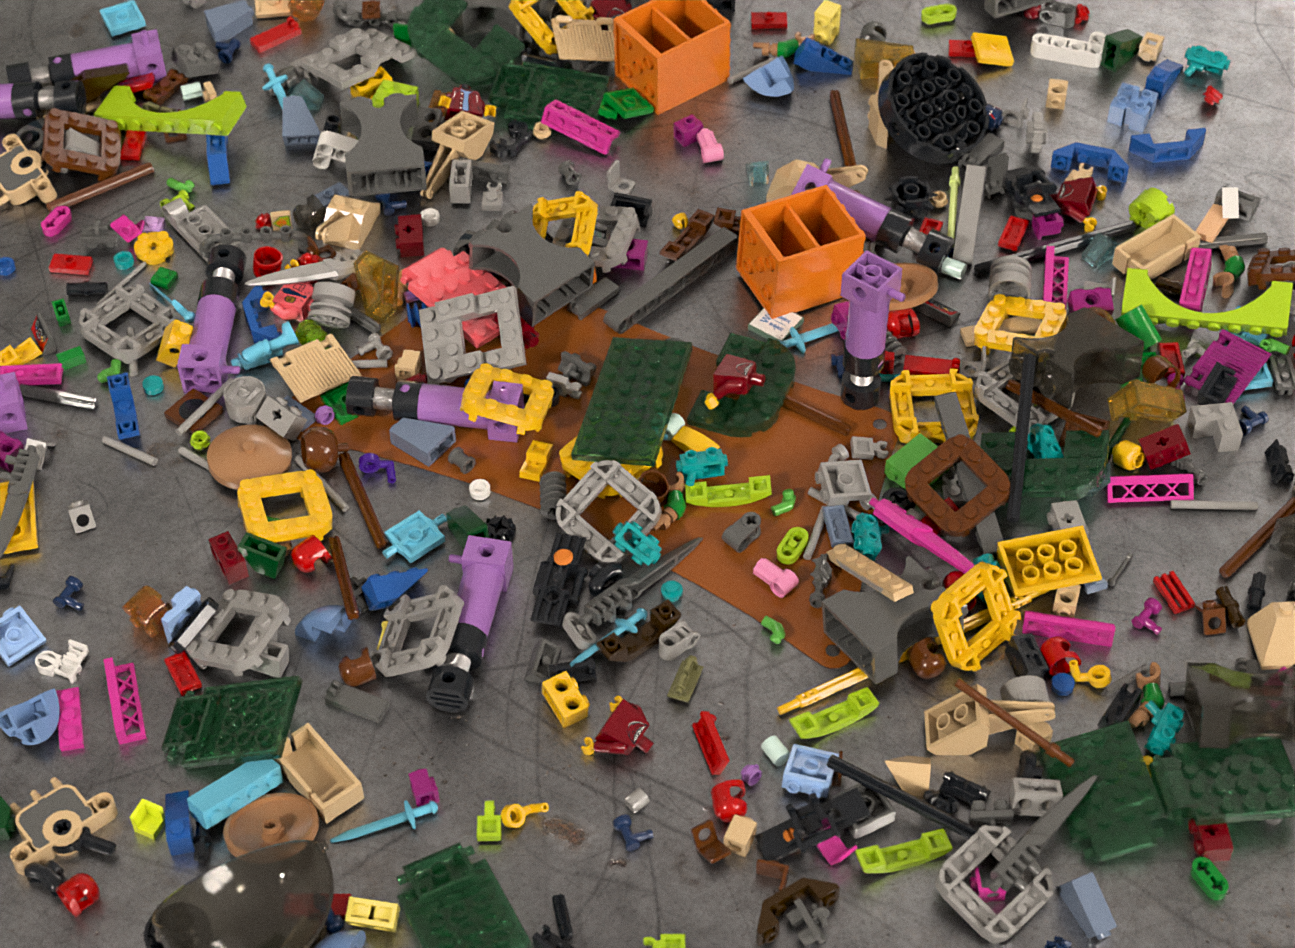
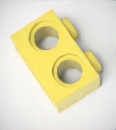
M824 0L814 14L815 41L830 46L839 35L841 5Z
M349 897L345 922L351 926L396 933L400 907L394 903Z

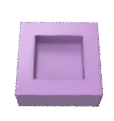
M145 216L142 233L163 231L165 226L164 217Z

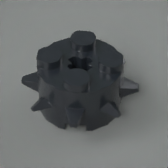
M905 176L899 178V182L895 185L890 184L888 186L892 196L884 200L891 201V208L914 219H922L927 216L928 210L934 209V206L930 203V198L937 196V194L931 193V187L927 181L918 180L917 176Z

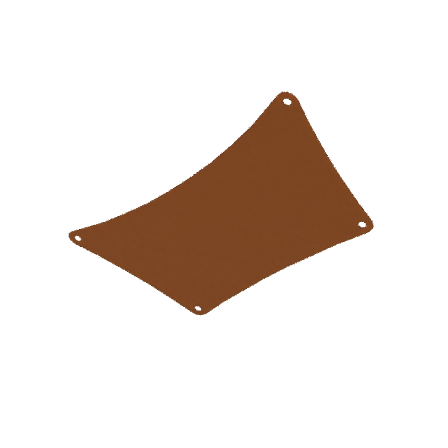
M501 275L494 276L502 284L507 280ZM566 304L535 325V330L540 334L538 337L539 343L533 348H524L526 365L509 370L522 375L527 374L540 380H546L549 372L563 375L558 370V367L561 363V353L566 351L570 354L576 353L580 355L585 363L591 362L597 367L595 375L591 377L590 385H582L579 390L582 391L579 399L572 398L569 394L566 397L559 395L560 401L558 405L548 409L541 430L539 432L525 430V435L519 434L517 443L489 440L488 430L453 426L455 428L456 442L428 467L391 444L389 430L393 424L399 421L394 420L393 411L377 409L374 417L359 416L343 425H340L335 417L327 425H322L315 421L307 428L320 426L332 430L338 444L348 443L350 450L373 453L385 459L415 466L470 484L474 480L484 479L489 482L491 491L540 509L539 482L519 477L520 469L526 460V452L533 440L553 444L544 474L552 471L564 474L559 451L595 421L604 417L606 413L615 412L618 415L620 356L634 346L652 357L650 419L645 422L634 415L628 419L645 430H651L655 415L662 414L667 419L672 413H676L684 419V426L698 431L720 446L719 449H722V453L726 454L728 459L725 475L695 479L694 483L706 482L707 487L749 483V477L770 475L772 495L761 500L731 507L692 505L686 503L685 494L686 510L683 516L671 523L666 530H661L660 528L655 531L651 530L646 536L648 537L651 534L660 541L658 546L662 548L659 552L662 554L661 556L698 537H702V542L671 571L701 586L747 613L760 623L766 615L781 623L785 631L784 640L822 666L830 669L840 668L847 665L851 660L841 649L840 653L834 657L826 653L827 646L836 644L824 633L822 607L814 608L809 601L810 594L814 593L815 586L812 584L814 578L810 575L816 567L812 559L818 558L821 554H825L833 549L826 524L824 523L811 560L804 559V549L795 563L789 565L782 564L777 559V547L787 532L794 527L804 528L808 532L809 541L821 507L827 505L808 495V491L811 487L818 491L822 489L821 484H816L815 472L818 471L821 462H828L829 457L832 455V448L838 444H842L849 453V458L844 461L862 460L871 493L879 500L886 476L884 474L886 460L892 456L898 439L894 431L892 413L875 406L867 410H855L845 405L841 396L827 393L757 368L756 373L765 375L764 385L849 424L852 427L849 435L844 436L750 390L745 395L727 394L720 400L717 399L719 404L709 410L705 404L706 396L714 392L713 374L724 357L687 344L688 351L686 352L679 375L674 377L672 382L662 381L654 375L653 367L658 359L663 342L671 337L637 323L624 333L618 334L603 322V318L608 311L597 308L580 321L576 314L572 311H567ZM406 317L402 322L381 336L380 341L382 344L389 346L393 351L392 357L387 360L388 367L357 368L362 375L361 377L377 378L379 380V387L395 389L397 381L394 367L398 362V358L402 357L405 349L420 351L422 362L420 373L427 375L422 332L418 322H416L415 328H412L410 323H408V317ZM500 335L478 349L464 338L466 353L478 350L487 352L502 348ZM377 349L366 352L362 356L358 353L351 360H379L376 356ZM639 358L640 362L642 363V365H643V367H644V366H645V361H643V360H641V359ZM639 372V376L641 380L644 382V378ZM472 375L458 377L452 383L445 386L464 387L465 381L471 378ZM574 379L569 380L571 383L577 382ZM638 388V391H639V393L641 394V396H642V398H643L644 395H643L642 391L640 390V388ZM320 395L300 403L314 414L319 407L324 406ZM296 396L291 397V398H293L295 401H297L298 403H300V402L298 401V399L296 398ZM638 403V404H637V409H639V410H641V411L643 412L641 406H640L639 403ZM877 419H883L887 425L884 429H877L873 426V422ZM306 430L300 432L297 437L298 440H301V436ZM852 436L873 438V443L886 441V449L881 450L888 451L887 457L881 459L874 455L873 460L852 458L850 444ZM608 438L586 457L593 462H600L601 460L615 461L619 445L623 442L619 439L612 441ZM660 440L663 451L662 464L658 469L654 466L650 469L661 472L665 475L669 485L676 484L675 475L677 473L676 461L680 460L679 454H685V452L671 440ZM456 447H461L466 455L475 458L476 464L467 474H463L458 466L448 462L450 452ZM573 475L569 478L566 476L567 494L580 481ZM648 475L643 478V481L659 482V477ZM792 489L794 495H796L793 509L774 516L771 507L782 502V492L784 490ZM619 494L605 496V499L597 496L580 516L603 537L611 540L615 535L612 531L618 523L624 524L625 521L628 522L638 510L624 497H620ZM665 497L663 503L660 505L662 511L664 510V506L667 503V497ZM860 500L849 501L848 507L859 513L874 515V509H863ZM755 512L761 518V534L744 551L738 553L722 540V535L730 525H733L744 514ZM847 516L851 529L855 520ZM761 558H766L783 571L789 569L794 572L799 583L785 597L780 598L772 592L769 584L753 574V569ZM827 558V562H829L832 568V579L823 590L826 598L842 590L860 592L862 581Z

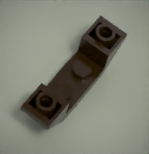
M667 599L650 610V621L637 628V633H629L620 639L613 632L597 642L596 647L609 661L629 662L657 645L660 635L677 623L681 613Z
M803 877L763 900L756 933L757 945L760 946L765 942L770 943L777 938L780 922L776 917L782 915L787 908L793 906L795 900L800 898L804 902L808 897L819 908L833 906L839 899L840 887L838 884Z

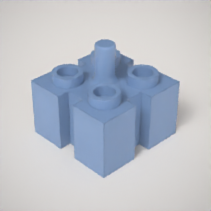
M1122 82L1117 96L1114 97L1110 104L1107 122L1118 126L1126 124L1129 125L1128 129L1143 133L1148 124V119L1152 117L1155 111L1158 93L1147 89L1140 91L1139 86Z

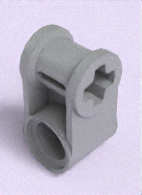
M685 620L678 621L673 627L660 635L659 656L666 661L676 659L683 652L696 645L700 639V633L689 628Z

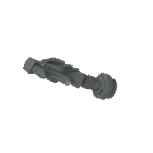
M1188 456L1170 462L1172 466L1175 465L1181 470L1186 469L1190 474H1193V482L1195 484L1202 485L1208 479L1206 472L1203 469L1195 468L1191 464L1192 459H1189Z
M826 553L812 559L816 567L810 575L814 578L812 584L815 586L814 593L810 594L809 601L814 608L822 607V601L826 599L823 590L832 579V568L829 562H827L828 554Z

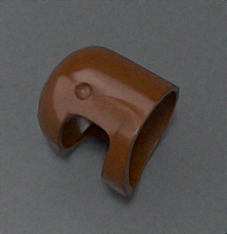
M1154 355L1148 358L1142 367L1143 377L1159 393L1172 391L1180 382V370L1161 355ZM1169 368H1174L1176 374L1173 381L1164 388L1157 387L1155 382L1161 380Z
M652 469L646 470L641 474L638 481L656 495L661 505L669 490V483L661 472ZM648 475L659 477V482L649 480L641 482V480Z
M933 637L922 639L914 644L906 653V657L915 673L922 679L928 680L939 676L946 666L944 656L942 654H934L938 649V644ZM931 643L932 646L930 650H928L927 645Z
M368 647L360 649L362 656L357 659L351 660L348 656H345L340 660L339 673L346 685L357 687L377 679L369 657Z

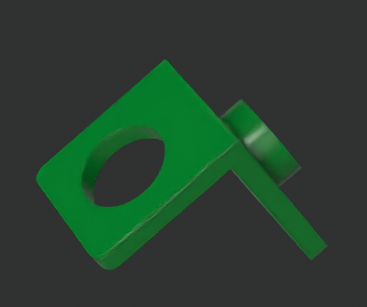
M394 23V39L412 47L411 25Z

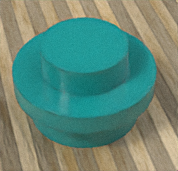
M667 581L661 587V594L666 600L668 599L671 602L677 601L683 594V587L677 581Z

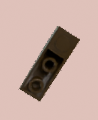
M124 63L87 69L71 80L83 82L88 103L96 100L98 95L104 91H109L117 82L125 80L130 72L128 64Z

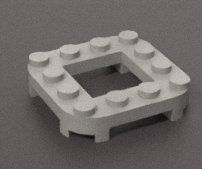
M598 206L596 222L615 226L607 246H591L588 255L595 262V266L602 267L603 272H611L610 268L620 263L624 265L628 260L626 256L635 233H640L638 217L635 209L632 207ZM573 218L562 220L552 244L565 247Z
M121 284L115 287L116 294L92 310L84 308L80 312L79 327L81 335L115 359L122 360L125 364L132 363L135 359L142 357L161 344L165 328L174 319L178 320L176 310L172 304L166 307L146 294L144 286L139 284L136 287L125 288ZM130 308L153 323L132 338L127 335L122 338L105 326Z
M1011 352L1008 355V359L987 373L984 371L979 373L973 396L1016 427L1018 403L1000 391L1006 387L1010 379L1017 380L1022 375L1024 355ZM1036 362L1033 385L1049 396L1047 398L1070 409L1076 395L1073 387L1074 382L1070 378L1062 381ZM1037 405L1031 406L1029 429L1034 424L1047 425L1058 418V416Z
M614 460L596 461L563 500L560 498L556 505V519L566 534L586 537L584 549L597 561L603 564L611 562L620 563L631 552L628 550L622 552L614 545L616 541L613 538L609 541L580 516L581 513L608 484L638 510L628 522L631 523L633 520L643 528L641 532L645 536L658 523L662 509L656 495L625 470L620 463ZM624 533V539L630 540L631 533Z
M442 585L439 587L438 593L420 598L410 599L405 594L399 597L401 602L391 611L389 609L385 611L383 616L388 620L384 636L379 650L371 651L369 656L373 661L374 667L385 677L430 668L435 664L439 666L445 662L446 653L449 650L464 606V601L453 590ZM437 616L430 638L422 639L419 647L401 651L411 622Z
M229 589L223 593L222 599L218 602V609L185 649L201 669L205 670L207 666L231 670L235 676H243V671L251 668L253 665L258 668L263 663L259 655L279 626L288 627L291 619L288 616L289 608L279 596L248 590L234 591ZM243 614L259 616L257 622L245 636L239 647L215 643L233 617L241 618Z
M984 825L944 862L937 873L935 887L948 904L980 936L993 944H997L1011 938L1053 895V881L1051 878L1052 872L1048 867L1042 868L1038 876L1028 869L1025 870L1020 878L1029 884L1028 887L996 915L963 879L990 854L1000 862L1017 842L1009 835L1012 831L1007 827L1000 828Z

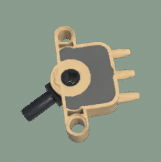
M9 134L4 137L2 144L6 152L0 155V190L4 195L0 197V206L8 201L12 205H20L36 195L43 203L54 201L57 198V192L47 177V162L41 160L43 142L37 150H27L17 135Z
M53 777L50 782L54 790L44 796H41L36 790H32L30 795L34 802L27 807L21 809L16 803L10 804V808L16 817L15 823L24 840L10 852V858L16 872L25 875V867L33 862L44 865L49 860L54 859L55 855L70 856L77 852L82 853L84 848L107 856L114 855L117 847L114 842L92 835V833L117 817L118 810L113 796L108 792H101L86 801L74 786L63 785L60 780Z

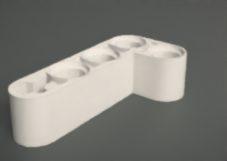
M1099 31L1093 32L1087 42L1038 33L1032 37L1030 53L1035 58L1097 68L1101 64L1106 35Z
M331 131L321 132L313 157V165L319 169H326L331 159L346 163L345 154L352 150L359 140Z

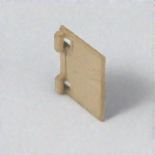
M557 15L551 19L559 59L615 62L614 24L612 18L599 17L597 20L572 19L571 16ZM559 23H566L567 29H560ZM601 25H608L609 31H602Z
M333 334L326 335L325 340L319 341L317 339L290 350L280 359L277 356L270 359L273 367L277 369L300 403L349 382L351 376H362Z

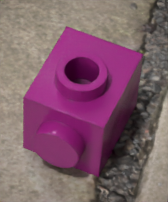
M693 114L674 122L675 139L683 147L697 142V133L704 129L703 123Z

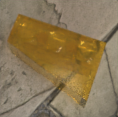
M855 38L854 56L860 79L879 78V62L882 60L891 61L893 67H895L903 58L915 54L913 45Z
M365 250L353 263L367 316L384 323L397 308L400 266Z
M1140 380L1130 381L1125 387L1107 398L1111 421H1118L1119 417H1129L1130 421H1137V417H1148V421H1174L1187 412L1182 390L1170 386L1157 385L1156 383H1146Z

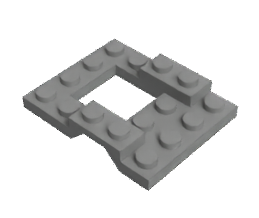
M355 28L344 35L336 36L335 39L329 41L330 48H325L317 54L309 55L301 60L300 63L303 69L344 90L373 77L380 63L393 58L404 63L418 55L416 49L375 28L368 29L366 32ZM355 53L362 56L360 57L361 64L355 65L347 71L333 64Z
M514 286L479 295L470 293L435 302V306L419 310L428 384H450L458 377L473 374L483 363L500 369H511L526 365L517 291ZM497 313L502 348L487 352L478 350L466 353L462 322Z

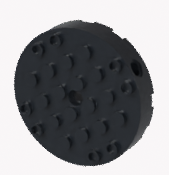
M927 53L909 55L896 64L880 85L878 108L884 126L898 145L923 161L934 164L957 162L965 153L969 154L983 140L985 131L988 129L989 115H987L986 111L987 102L978 83L963 67L960 66L958 68L951 63V59L938 54L932 56Z

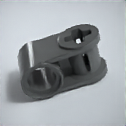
M1052 1L1045 4V9L1040 12L1039 17L1044 23L1057 25L1062 28H1071L1075 24L1076 8L1071 4Z
M747 512L724 531L722 540L736 552L744 551L761 534L760 516L755 512Z

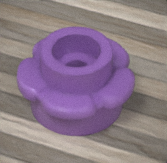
M327 405L319 407L315 413L316 422L322 425L331 423L334 419L332 407Z
M748 764L741 771V780L744 784L747 783L750 786L755 785L762 777V771L757 764Z

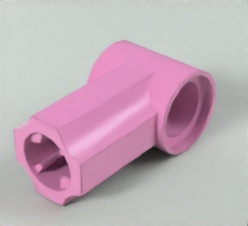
M708 128L701 129L697 133V140L701 147L703 162L710 163L723 160L722 145L717 143L713 131L708 130Z
M761 558L753 569V574L769 584L772 592L780 598L785 597L799 583L794 572L789 569L783 571L766 558Z

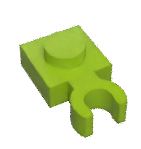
M661 934V940L645 937L643 942L644 946L649 945L652 948H685V934Z

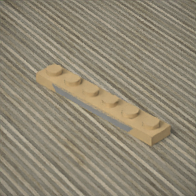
M846 544L836 545L832 550L826 552L828 560L894 602L914 593L910 583Z

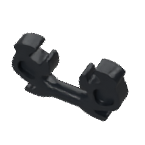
M510 121L508 123L509 135L514 138L520 137L511 145H507V140L500 138V142L497 144L495 140H492L489 145L490 152L500 158L510 154L511 158L515 157L519 148L533 137V130L528 132V124L526 122Z

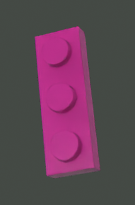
M62 363L0 366V375L15 372L19 386L21 383L25 385L61 384L63 366Z
M79 687L57 690L56 693L60 707L58 721L60 750L63 752L84 748Z

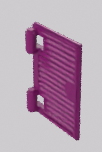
M1222 329L1217 341L1211 343L1193 366L1192 373L1189 376L1186 375L1184 382L1187 386L1200 390L1216 362H1219L1221 365L1231 368L1236 372L1234 377L1237 378V383L1225 403L1232 402L1234 404L1272 354ZM1229 340L1230 343L1225 347L1224 344ZM1200 374L1203 375L1202 379L1198 381L1197 379Z

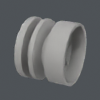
M1012 255L996 259L991 264L988 289L990 301L997 294L1030 299L1032 279L1030 263L1024 258Z
M315 283L312 292V299L315 302L310 304L308 319L313 323L326 327L347 328L350 325L349 318L352 315L351 310L348 308L354 305L355 291L338 283Z

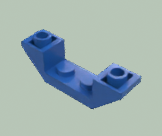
M1206 128L1188 129L1185 141L1156 144L1153 143L1150 133L1131 135L1129 152L1152 163L1191 159L1204 144Z
M206 135L211 185L230 183L226 145L228 144V136Z
M1075 142L1053 151L1051 168L1070 171L1072 161L1109 168L1107 179L1125 183L1127 181L1129 165L1113 149Z
M254 286L242 302L244 316L254 344L264 339L268 341L273 340L282 334L281 331L277 332L275 324L262 327L261 321H256L259 319V312L268 310L267 307L260 305L263 294L267 292V290L262 289V286Z
M128 373L108 376L107 380L114 407L118 439L139 436L140 429Z

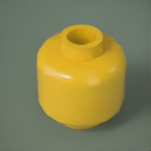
M1123 440L1112 449L1113 462L1128 471L1139 468L1144 462L1145 455L1142 447L1131 441Z

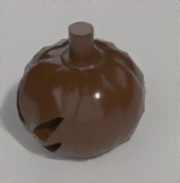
M316 426L307 429L301 436L303 464L308 470H314L317 473L330 471L337 463L338 452L349 451L348 443L338 444L333 431L326 427Z

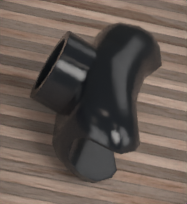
M334 114L328 115L323 131L341 134V117Z
M611 562L606 566L600 563L594 565L588 575L591 578L589 581L590 594L596 597L610 584L622 579L623 566L617 562Z
M1029 750L1021 752L1019 760L1021 769L1016 778L1042 779L1044 766L1037 765L1036 755Z
M49 860L46 865L33 862L25 867L24 873L29 882L39 883L49 889L52 896L59 897L56 888L65 882L61 877L64 870L59 864Z

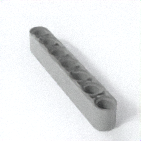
M967 164L953 252V259L967 265H972L986 171V166Z

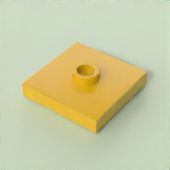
M972 33L971 39L978 63L1012 67L1014 60L1007 36Z

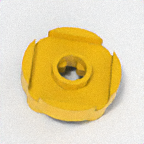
M166 231L141 233L134 244L136 258L145 261L147 265L161 264L166 261L165 258L169 255L171 257L174 253L173 241Z

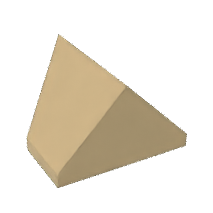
M903 756L884 760L901 790L919 799H923L925 791L929 790L930 758Z

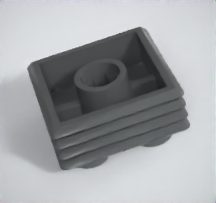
M197 42L195 45L189 46L182 44L179 47L172 48L171 60L187 78L219 73L218 67L220 66L218 64L220 62L204 43Z
M860 783L833 795V798L858 787L871 816L847 827L855 839L894 822L896 818V810L887 797Z

